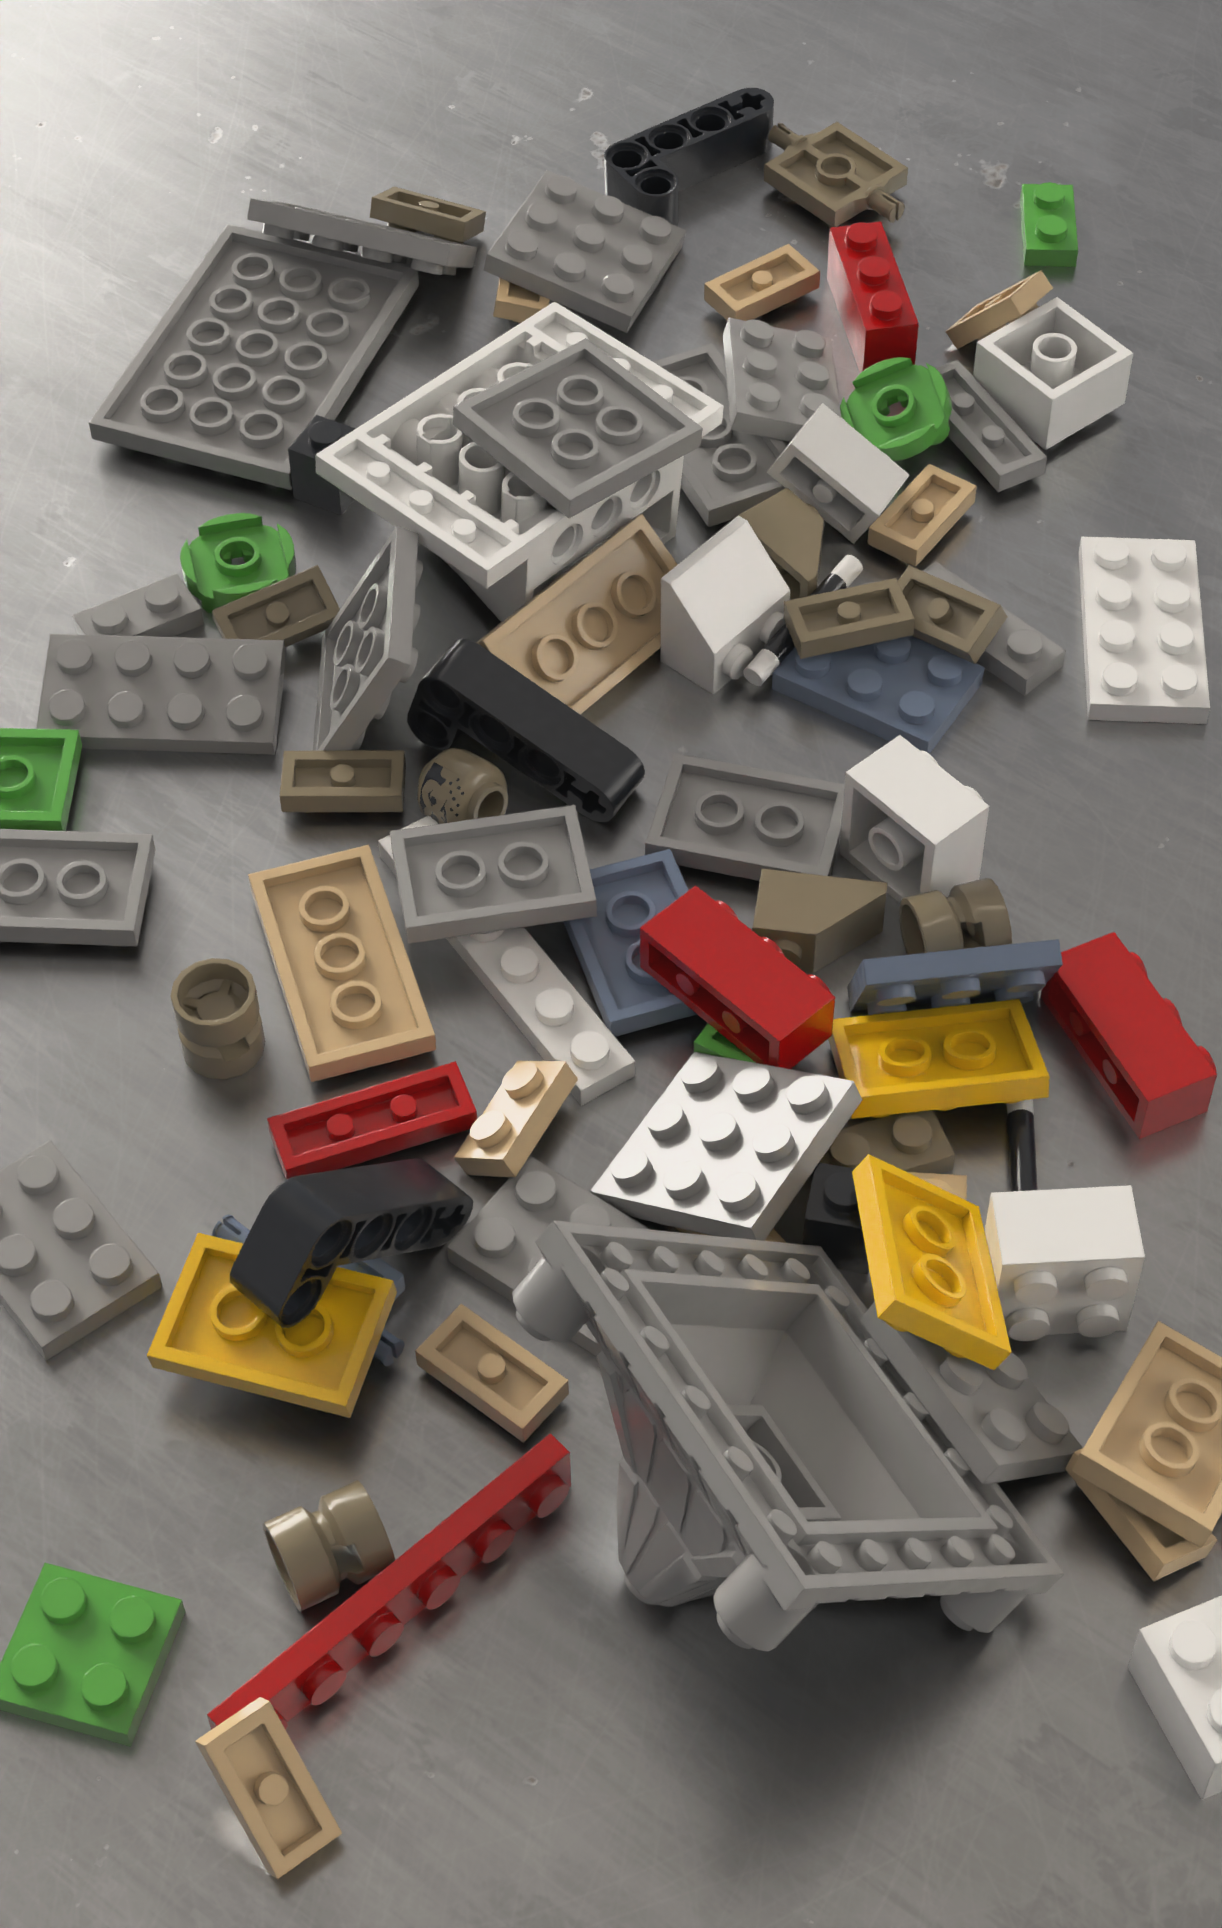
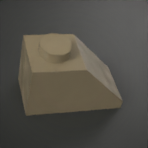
M785 488L739 514V516L747 520L788 585L790 600L810 596L818 587L824 518L821 517L814 506L805 503L791 490Z
M762 869L752 931L760 937H767L774 941L780 947L784 956L802 971L814 974L883 932L888 883Z

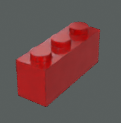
M860 222L847 226L831 227L829 232L827 280L859 373L880 361L897 357L911 358L913 365H915L919 323L882 222Z
M696 885L640 927V967L754 1062L792 1069L832 1036L835 996L832 995L828 986L816 975H807L787 959L774 941L767 937H760L742 923L729 905L720 900L715 901Z
M1115 932L1061 952L1063 965L1046 983V986L1042 988L1040 997L1136 1136L1142 1139L1206 1113L1217 1078L1215 1063L1209 1052L1203 1046H1197L1184 1029L1175 1005L1169 999H1163L1150 982L1141 958L1135 952H1129Z

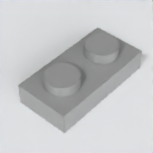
M177 573L72 615L77 634L174 637L204 625L200 605Z

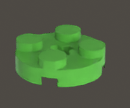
M897 357L886 359L868 367L852 382L855 389L849 395L847 403L843 397L840 405L841 418L893 461L913 457L930 446L943 442L950 431L948 420L952 412V402L942 375L935 367L927 363L928 369L922 365H913L911 358ZM899 402L903 408L906 407L903 412L896 416H887L890 413L889 406Z
M250 513L227 514L208 520L198 527L199 536L190 545H188L186 540L181 548L180 562L186 587L192 595L200 600L202 609L212 613L214 609L295 575L296 558L294 543L288 531L279 524H277L278 531L270 526L263 525L262 516ZM243 557L245 564L232 565V559Z

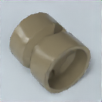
M984 878L955 885L950 890L949 897H946L941 891L934 890L905 897L900 902V930L907 955L1012 944L1009 914L1004 898L992 879Z
M220 958L198 961L182 970L173 982L170 997L185 1062L195 1073L209 1079H229L244 1074L257 1064L263 1055L265 1046L257 990L252 974L243 965L229 959Z
M358 1480L321 1496L318 1510L313 1513L299 1506L264 1522L262 1525L280 1576L300 1612L337 1595L341 1580L347 1578L356 1585H359L374 1578L395 1561L389 1538L379 1514L366 1489Z

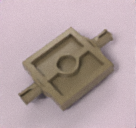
M838 122L833 123L820 132L805 136L796 134L783 123H778V127L777 125L772 127L768 139L771 143L783 149L784 152L764 164V181L832 227L841 225L866 209H873L891 223H894L895 219L897 221L900 219L905 205L890 196V194L907 185L908 167Z

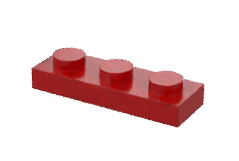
M455 1061L267 1118L271 1139L287 1180L294 1176L342 1169L469 1130L477 1120V1111Z

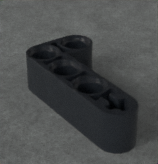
M740 89L610 145L604 152L605 195L615 197L624 204L652 216L664 218L669 223L678 226L679 191L761 156L770 150L772 143L769 141L768 136L773 127L774 98L763 89Z
M456 640L419 682L407 714V723L410 730L423 744L437 750H446L463 731L569 806L575 805L579 813L593 821H610L645 775L643 763L628 747L484 647L471 640Z
M420 1158L294 1176L278 1185L263 1204L232 1266L230 1283L282 1328H290L305 1319L316 1307L337 1266L446 1244L461 1231L468 1221L473 1210V1200L453 1182Z

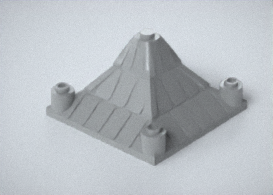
M554 1220L535 1241L543 1256L512 1292L513 1303L517 1309L516 1318L526 1332L541 1341H570L586 1323L602 1349L596 1357L624 1457L619 1462L616 1501L618 1559L625 1573L624 1580L627 1587L642 1602L651 1605L673 1607L688 1601L713 1596L718 1625L729 1640L742 1648L770 1651L775 1649L818 1603L846 1602L848 1599L863 1601L885 1599L886 1597H922L924 1594L931 1596L941 1595V1608L955 1625L967 1631L975 1629L979 1632L989 1633L1029 1594L1046 1593L1064 1575V1572L997 1483L981 1484L859 1321L868 1309L821 1246Z

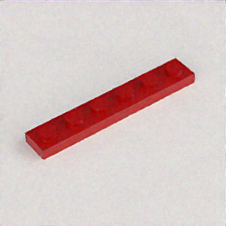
M551 1433L210 1711L207 1717L211 1730L259 1697L270 1701L285 1730L287 1729L288 1722L310 1703L319 1705L331 1698L343 1685L347 1673L368 1655L376 1657L386 1652L399 1639L406 1623L424 1608L432 1610L445 1603L456 1591L460 1584V1579L481 1561L490 1563L499 1558L512 1544L515 1534L536 1515L539 1518L550 1515L563 1503L571 1487L570 1452Z

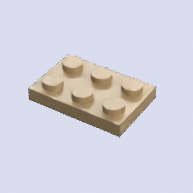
M1158 1321L1071 1471L1200 1548L1205 1544L1222 1514V1357Z

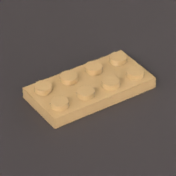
M640 514L619 528L476 643L574 711L582 714L661 648V578L678 564L644 515Z
M369 845L248 874L252 896L311 1082L436 1050L435 1033Z

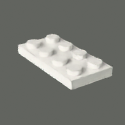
M1081 537L1079 571L1088 720L1207 724L1210 701L1195 540Z

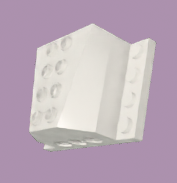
M553 302L315 455L316 473L393 526H400L418 533V542L444 560L467 583L495 616L503 622L619 528L640 514L644 515L663 544L676 536L684 456L573 517L567 518L453 425V406L585 338L703 428L702 437L722 424L724 406L557 302Z

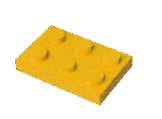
M1020 999L833 1019L832 1036L828 1040L839 1078L854 1081L862 1098L851 1119L864 1117L883 1118L892 1114L928 1110L947 1111L957 1107L993 1103L1011 1104L1022 1100L1049 1097L1050 1076Z
M868 1154L852 1171L877 1317L897 1331L910 1332L943 1347L955 1357L967 1358L995 1370L1012 1352L979 1206Z
M197 1233L147 1353L152 1367L351 1418L397 1295L394 1281L337 1267L321 1299L311 1313L297 1325L290 1328H282L230 1283V1272L243 1243Z

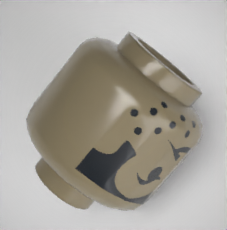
M451 748L439 753L422 769L419 776L417 800L421 812L425 816H430L438 824L500 816L505 814L508 806L507 783L504 773L494 764L468 750Z

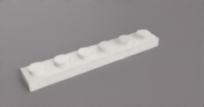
M426 816L402 829L436 825L438 823L430 816ZM390 835L378 840L379 855L396 876ZM524 927L446 938L544 1061L567 1062L578 1078L570 1093L581 1106L635 1077V1060Z

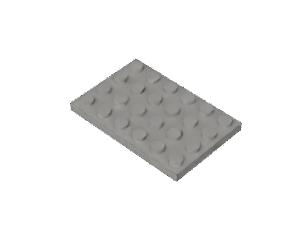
M227 224L89 421L91 438L291 490L293 487L288 448L315 415L335 421L418 288V270Z

